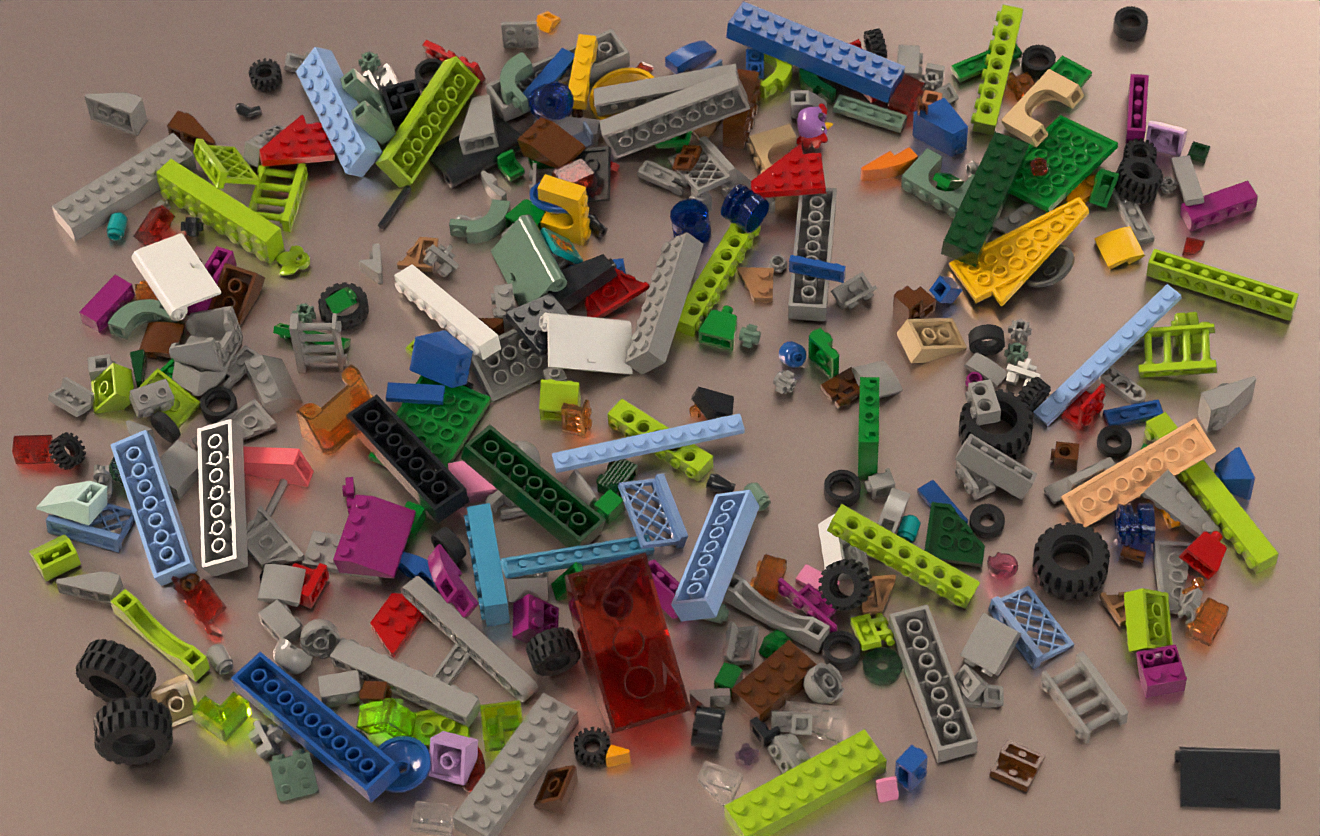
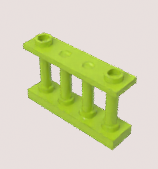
M299 163L297 170L294 171L270 169L269 166L262 167V165H259L257 175L260 182L259 185L254 187L248 208L267 220L280 222L284 232H291L308 176L306 164ZM267 176L293 179V183L289 186L265 182ZM263 190L288 193L289 197L281 200L261 197ZM259 204L284 207L285 210L284 213L274 214L258 212L257 208Z
M1201 322L1198 325L1151 327L1141 337L1144 338L1145 362L1142 365H1138L1140 378L1217 373L1216 360L1210 358L1209 334L1215 333L1214 323ZM1202 334L1203 359L1201 361L1191 360L1190 335ZM1182 335L1183 360L1181 362H1174L1171 355V336ZM1151 337H1163L1164 361L1162 363L1155 364L1152 362Z

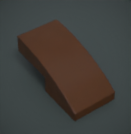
M683 145L681 154L676 155L672 170L691 171L702 153L701 145Z

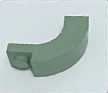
M523 52L512 57L504 65L500 74V86L505 104L509 105L512 103L516 109L518 108L522 113L529 111L528 99L517 86L522 80L533 75L532 62Z
M492 199L489 212L478 220L450 219V235L467 237V243H482L495 238L506 228L505 215L511 211L510 201Z
M143 299L121 307L111 317L108 325L111 334L127 340L133 330L141 324L149 322H178L173 321L169 317L159 300Z

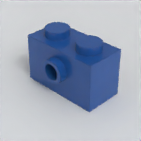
M911 745L896 760L895 776L897 783L909 792L926 777L928 772V756L921 748Z

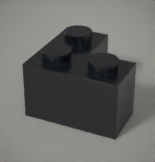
M416 79L381 87L382 96L393 127L402 124L408 115L407 109L412 108L421 96Z

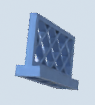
M657 474L655 479L621 482L618 484L642 549L675 545L676 548L684 547L688 534L664 474ZM644 486H652L653 493L651 494L642 488ZM626 488L635 490V495L627 493ZM639 493L649 498L646 503L636 498ZM653 500L659 504V508L649 505V502ZM633 502L643 507L640 512L632 508L631 504ZM647 509L654 513V516L650 518L643 514V511ZM657 515L665 519L666 523L664 525L654 520ZM641 518L648 522V525L644 527L637 520ZM651 524L661 529L658 534L648 529ZM664 531L670 534L672 539H666L660 535ZM646 533L655 538L654 541L646 542L644 534Z
M107 503V506L101 512L109 510L113 514L103 517L102 513H100V518L93 520L90 525L60 518L53 514H49L46 518L47 532L58 536L65 534L69 539L119 553L122 548V541L134 523L135 518L132 510ZM124 515L130 516L129 519L124 521L119 519V517ZM116 518L118 523L107 525L106 521ZM103 523L104 527L100 529L93 527L94 525ZM117 528L122 530L120 534L111 532V530Z
M1030 586L1002 598L997 596L991 599L988 608L989 613L994 619L1021 633L1015 646L1032 669L1039 667L1041 662L1074 647L1073 641ZM1027 593L1031 598V602L1020 600V596ZM1004 603L1016 604L1015 610L1007 608ZM1018 605L1029 607V613L1018 611ZM1032 608L1040 610L1043 616L1031 614ZM1016 616L1027 618V623H1019L1016 620ZM1030 619L1041 622L1040 628L1030 626ZM1043 624L1052 625L1054 632L1043 629ZM1027 631L1039 633L1038 639L1030 637ZM1041 634L1051 636L1052 642L1040 640ZM1055 638L1062 639L1066 644L1063 646L1054 644ZM1039 645L1050 648V652L1043 654L1038 648Z

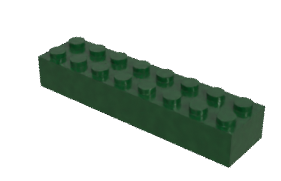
M995 131L945 236L941 250L942 255L976 267L1025 162L1029 143Z
M488 425L464 445L461 460L566 547L590 544L602 533L606 519L493 426Z

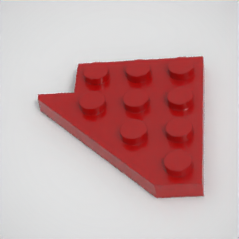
M304 115L299 116L259 150L262 167L334 161L335 156L331 142L322 124L318 122L306 124Z
M802 144L796 146L751 181L752 199L826 193L821 153L803 154Z

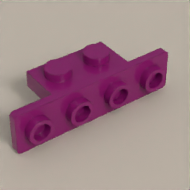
M783 578L778 579V592L783 597L791 600L795 608L801 609L806 613L807 617H814L829 625V634L837 631V625L829 619L837 612V609H833L832 604L827 605L825 603L827 599H822L820 596L822 594L808 583L798 592Z

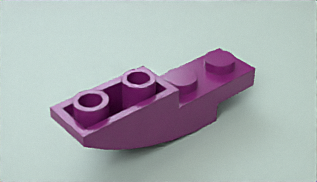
M438 544L428 557V566L433 581L446 603H453L463 618L469 617L479 603L460 579L462 572L442 545Z

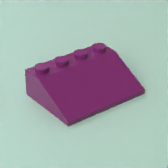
M356 494L333 558L339 573L395 578L416 511L375 496Z

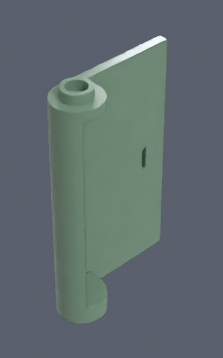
M521 215L491 250L508 284L512 283L513 294L519 306L545 296L548 291H560L567 285V280L531 215Z

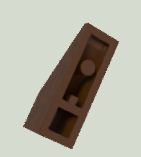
M178 110L167 125L169 135L174 133L184 143L195 146L196 139H203L207 145H216L215 140L189 113Z

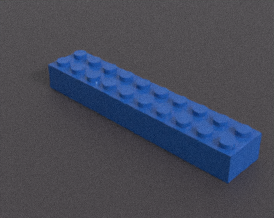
M742 2L728 22L726 38L885 103H889L903 81L905 66L747 2Z
M259 652L231 677L238 693L369 802L372 803L401 775L396 762L263 653Z

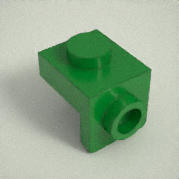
M512 149L503 152L497 157L498 168L509 182L525 174V169L515 158V153Z
M776 629L764 637L759 654L768 658L788 640L792 642V639L786 636L784 632Z

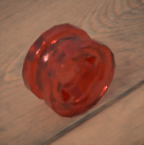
M1035 158L1031 161V171L1034 175L1041 176L1047 173V161L1044 158Z

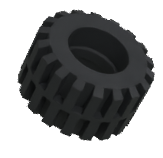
M1128 156L1120 162L1116 173H1119V177L1114 188L1127 201L1145 204L1155 199L1164 176L1158 165L1154 164L1151 160H1147L1145 157Z
M848 558L828 565L826 570H823L821 573L823 577L819 578V583H822V585L818 588L819 591L823 592L820 595L821 598H826L827 601L825 603L827 605L832 604L833 609L839 608L840 611L851 610L862 605V603L868 600L867 596H870L872 593L870 588L873 587V583L869 580L872 579V575L867 574L869 569L867 567L863 568V563H856L855 559L848 560ZM841 573L848 575L853 580L854 591L851 596L843 594L838 588V577Z
M564 627L548 629L537 634L527 643L526 647L532 668L540 676H552L571 669L581 658V652L573 632Z

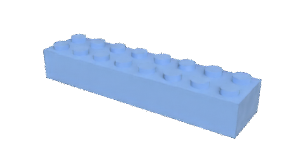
M314 47L296 73L345 173L363 177L382 154V151L376 139L355 123L351 110L358 106V103L343 89L340 78L344 75L332 51Z
M144 430L111 444L154 579L163 586L190 573L197 572L198 570L153 437L147 430Z
M751 490L715 495L671 603L681 622L716 618L760 507Z

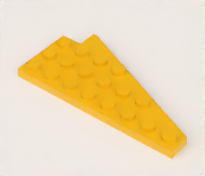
M1078 197L987 243L976 267L955 259L949 262L950 268L976 303L993 295L1000 306H1003L1089 214V209L1081 198Z

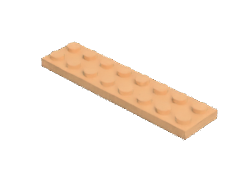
M1195 418L1061 496V499L1076 524L1081 523L1083 527L1087 528L1140 497L1165 471L1169 470L1173 476H1176L1214 454L1216 450Z

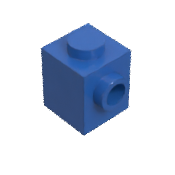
M939 276L929 291L938 302L953 304L963 289L953 278Z

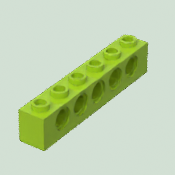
M622 398L607 414L609 426L613 430L623 433L625 437L669 429ZM695 444L654 452L656 457L664 459L673 468L680 469L689 478H694L698 482L713 467V455Z

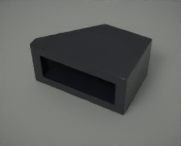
M698 386L691 397L707 420L733 415L734 396Z

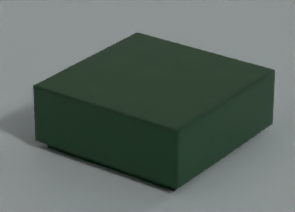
M1193 141L1188 155H1190L1191 160L1205 164L1211 146Z

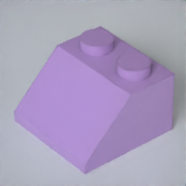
M1150 121L1146 139L1149 140V144H1154L1158 152L1180 157L1186 141L1187 129L1162 122Z
M445 731L431 737V768L429 777L465 785L477 761L478 739Z

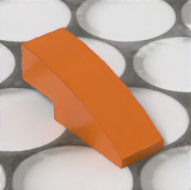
M910 147L896 155L889 151L861 167V180L877 181L902 175L918 159V155Z

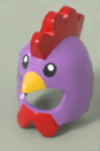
M823 103L819 104L818 107L805 108L798 113L797 126L800 136L797 138L796 144H802L804 149H810L811 146L818 149L821 143L828 142L826 134L828 129L833 126V123L825 122L828 109Z

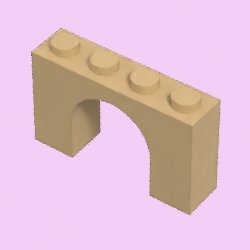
M1048 69L1001 121L1008 132L1037 148L1048 136V133L1042 123L1031 118L1034 110L1040 104L1052 100L1059 101L1073 109L1084 97V94L1078 84Z
M789 123L749 136L747 149L750 155L753 154L755 166L761 170L760 174L772 165L770 159L773 156L796 147V135ZM790 196L774 197V198H775V200L777 201V200H780V199H783V198H787V197H790Z

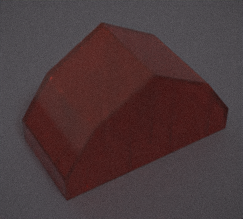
M646 552L566 575L568 605L576 641L581 652V661L597 706L609 732H620L691 711ZM663 663L667 671L666 684H664Z

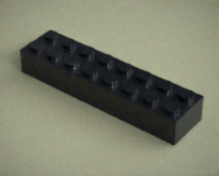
M377 394L346 414L350 430L437 523H440L470 502L467 489Z

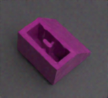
M531 594L513 603V638L527 644L537 634L559 627L558 607Z
M1176 644L1136 652L1139 678L1145 698L1185 691L1187 677Z

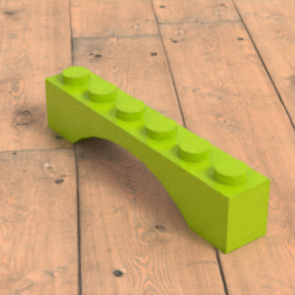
M124 589L110 601L115 615L195 682L210 670L208 659L193 645L180 640L163 627L129 591Z

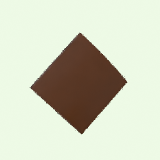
M149 322L139 350L144 349L146 357L156 359L157 355L171 358L169 348L173 343L180 344L185 325L172 322Z
M1007 740L999 753L997 761L990 770L989 776L1027 793L1045 756Z

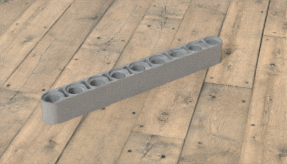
M416 576L401 588L402 594L410 603L518 701L523 703L538 691L537 683L472 623L463 618L451 604L446 603L444 598L422 578Z

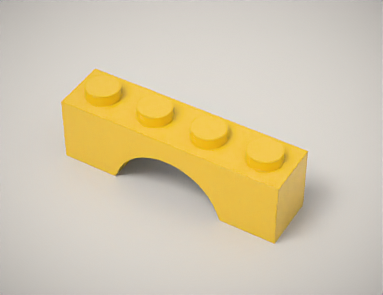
M578 34L566 98L568 108L586 110L590 73L593 62L596 60L598 49L596 36Z

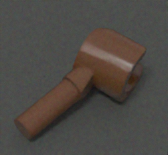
M918 96L917 115L920 116V111L922 110L927 115L928 105L922 102L921 96Z

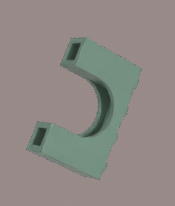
M351 69L340 80L343 89L360 103L351 110L355 123L383 145L391 140L396 133L382 93L357 70Z
M927 148L902 175L901 187L954 218L974 174L956 190L941 191L931 185L930 180L942 168V156Z

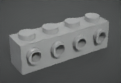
M972 434L965 440L955 458L961 465L968 467L979 476H983L993 482L994 485L1003 488L1012 496L1018 497L1021 500L1029 491L1037 476V473Z

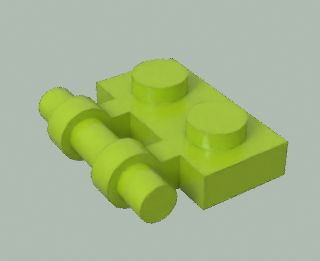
M877 613L874 619L871 618L870 614L850 618V624L859 640L862 651L881 647L882 640L888 646L894 645V634L889 629L888 620L882 613Z

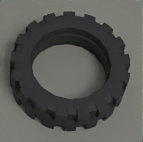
M342 282V284H333L332 287H327L326 291L321 293V299L319 298L318 300L321 320L324 323H332L333 313L328 310L329 306L325 299L345 287L355 292L357 296L356 301L359 303L358 308L349 315H337L338 321H341V331H345L348 328L349 330L354 329L356 325L358 327L362 324V321L366 320V314L369 313L368 299L365 291L363 292L361 287H356V284L353 283L347 284V282Z

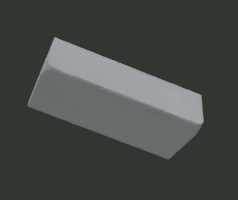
M575 469L568 479L566 487L594 509V503L597 502L596 495L580 472Z

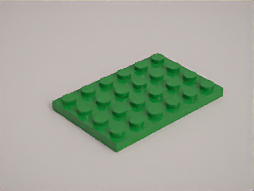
M1062 115L1046 128L1048 136L1037 148L1031 144L1029 145L1025 162L1010 194L1046 212L1052 211L1118 148V142Z
M420 376L416 384L443 385L424 376ZM445 385L443 405L402 403L396 415L448 469V463H453L492 401L491 397L463 385L454 388ZM370 452V454L368 455L369 460L384 466L378 460V458L372 452Z

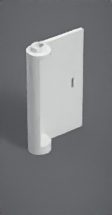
M182 233L140 248L132 254V261L173 321L182 320L187 314L188 306L221 294V290Z
M544 313L540 317L539 326L542 328V331L548 332V367L633 374V368L625 363L627 351L632 343V326L630 321Z

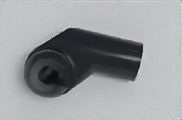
M238 103L235 106L236 113L244 118L262 114L260 106L250 108L243 103Z

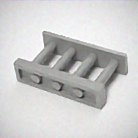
M291 313L289 331L298 373H306V365H310V363H338L339 372L343 373L344 365H347V354H344L340 335L341 321H338L337 313H333L332 323H303V321L299 320L298 313ZM332 330V334H305L303 332ZM334 341V345H307L305 343ZM336 352V356H310L307 353Z
M1084 651L1076 654L1074 667L1051 678L1047 671L1042 672L1040 683L1043 690L1051 695L1074 727L1077 737L1079 739L1082 738L1085 744L1089 743L1090 731L1112 719L1116 720L1120 726L1127 722L1128 711ZM1078 673L1085 677V682L1064 693L1057 687V684ZM1088 689H1093L1096 692L1097 697L1074 709L1068 702L1069 699ZM1100 704L1107 707L1108 713L1087 724H1084L1079 715Z

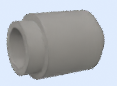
M214 644L208 649L206 656L216 672L223 675L233 669V660L224 645Z

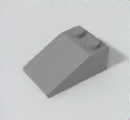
M122 92L86 94L84 96L91 120L135 136L139 134L148 121L143 100L138 95Z
M1255 376L1201 392L1197 414L1207 432L1219 430L1226 426L1252 401L1256 383Z

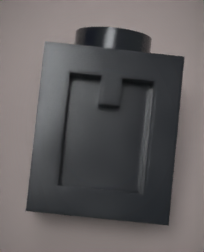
M757 716L750 720V731L763 748L771 744L775 736L780 735V727L778 725L769 730L764 721L761 722Z

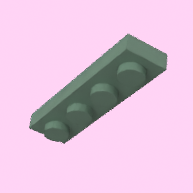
M841 94L833 107V112L898 133H901L907 121V115Z

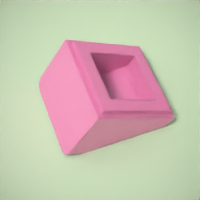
M896 776L876 780L875 791L879 803L898 799Z

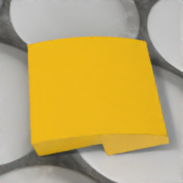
M1130 226L1112 230L1094 238L1110 270L1125 262L1131 264L1145 257Z

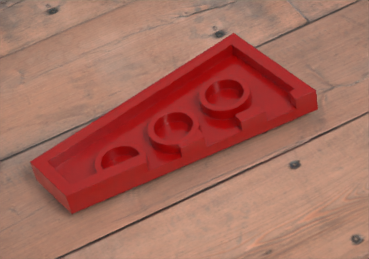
M425 40L422 44L425 54L431 59L436 58L445 61L457 56L453 51L448 50L446 52L442 46L429 40ZM461 56L459 58L461 62L480 80L479 83L483 84L486 78L478 63L474 61L470 63L466 57Z

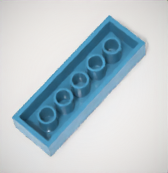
M490 503L467 507L468 515H464L481 620H486L487 627L510 623L508 602Z

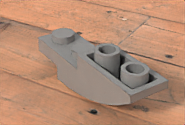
M892 488L877 524L896 534L910 493Z

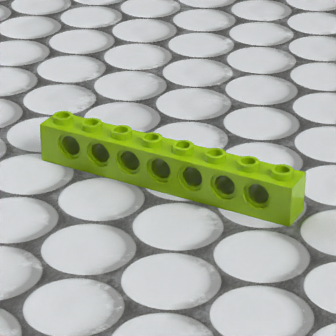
M1003 4L1001 11H997L995 21L998 22V26L994 25L992 36H995V38L990 40L988 49L991 50V55L987 54L985 65H988V67L983 69L981 79L984 80V83H980L978 94H981L980 99L976 98L974 109H977V112L973 113L971 118V124H974L973 131L988 135H994L1022 20L1024 10L1022 8Z
M740 210L738 211L688 293L676 331L694 337L697 331H699L704 323L703 321L711 312L713 305L718 303L720 293L727 288L729 278L735 275L738 263H742L746 250L751 248L754 237L759 235L761 226H759L758 217Z
M1155 248L1149 259L1146 276L1291 321L1299 295L1289 290Z
M843 504L839 507L827 529L833 536L839 537L851 546L860 549L867 555L883 562L886 566L892 567L902 575L913 579L920 585L929 588L939 596L945 597L964 609L968 606L980 584L978 580Z

